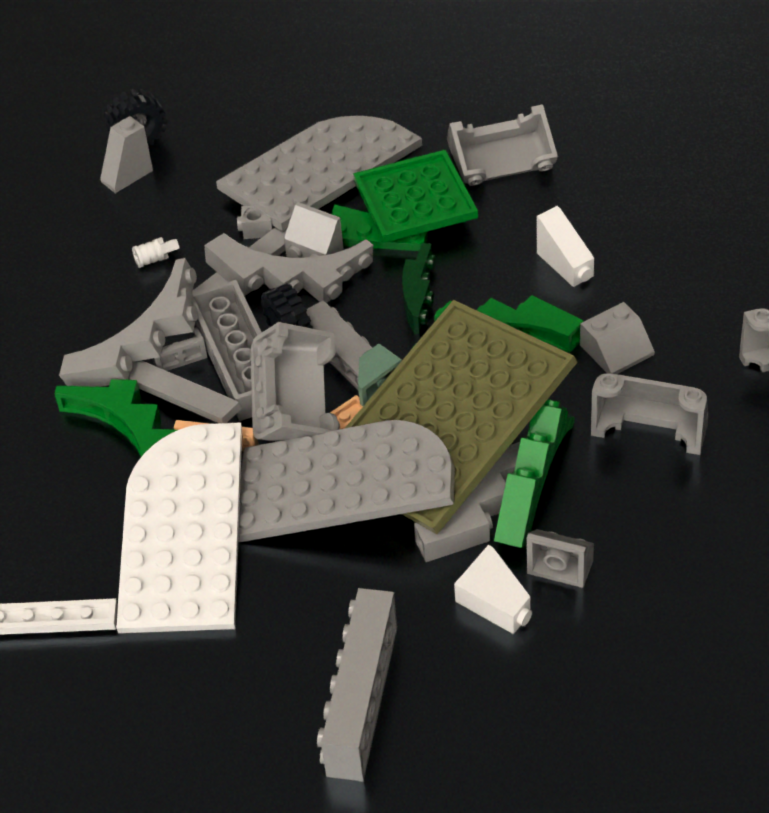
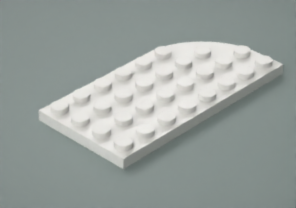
M241 423L199 424L175 431L159 440L146 451L132 470L126 487L116 625L118 633L235 629L242 453Z

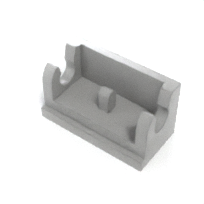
M198 327L194 328L193 338L174 342L163 347L161 357L152 358L154 366L168 371L206 359L205 342Z

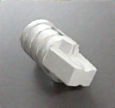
M160 237L152 240V242L133 246L132 251L138 267L142 268L144 265L155 263L158 260L168 259V252L177 250L180 247L177 239L164 242L163 238Z

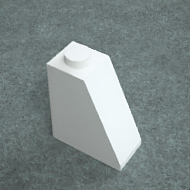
M556 206L538 215L537 254L573 287L594 276V257L562 210Z
M488 545L454 584L455 602L515 634L519 627L525 626L531 618L530 596L495 549Z

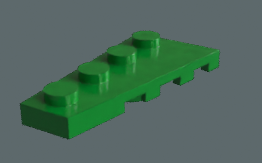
M334 204L332 215L340 217L343 246L353 247L367 239L373 244V248L419 251L421 243H426L427 232L383 243L369 213Z

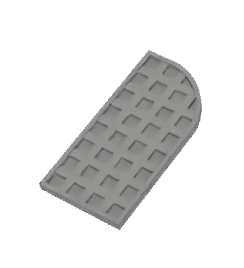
M370 116L332 118L317 122L217 181V189L243 206L252 205L257 210L256 215L261 217V214L264 213L271 218L273 226L283 231L288 228L297 202L316 209L321 208L356 186L353 173L398 161L421 147L422 138L401 125L382 118Z
M386 420L329 431L320 435L245 447L241 468L238 543L454 505L455 468L453 460L442 440L431 430L416 423L401 420Z

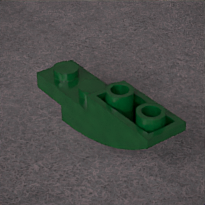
M421 243L416 260L406 259L402 276L406 318L413 333L418 335L422 325L427 324L428 307H432L434 303V291L430 289V270L435 268L436 255H432V244Z

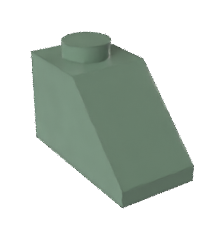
M377 344L359 357L358 391L361 406L366 404L402 361V359L381 344Z

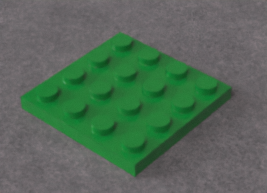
M446 150L353 173L354 182L383 243L478 218V210Z

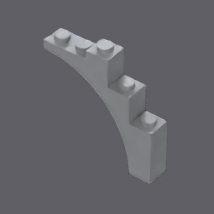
M223 233L205 244V260L209 266L228 282L237 280L244 296L253 290L259 289L262 284L273 289L288 283L292 285L293 289L295 288L297 293L304 288L319 302L324 300L327 303L332 299H336L342 293L343 281L349 280L352 275L361 269L367 268L373 262V244L366 239L351 248L334 254L291 258L255 251Z
M185 258L175 261L171 276L162 292L137 320L100 344L64 355L59 376L67 386L102 387L108 386L111 379L126 380L129 378V373L132 370V362L161 357L162 348L165 345V337L194 331L195 321L198 319V311L191 302L193 299V286L197 276L194 268L190 267Z
M520 442L511 443L438 534L433 533L418 523H414L415 541L425 562L490 541V529L493 528L491 516L500 513L507 474L515 469Z

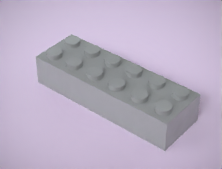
M233 280L192 293L193 299L191 303L196 306L198 311V319L195 321V326L198 327L203 336L206 350L229 398L240 402L242 409L236 416L239 421L252 417L251 345L254 338L262 332L237 280Z
M358 588L356 599H351L349 604V618L351 620L350 624L344 625L343 642H345L344 649L338 650L336 666L339 670L338 674L332 675L330 693L333 695L331 701H326L324 720H326L325 728L319 729L317 746L322 747L320 763L325 766L326 777L363 782L397 632L394 592Z

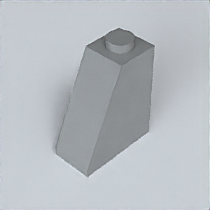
M131 116L110 128L102 168L101 182L114 193H117L153 171L145 128Z

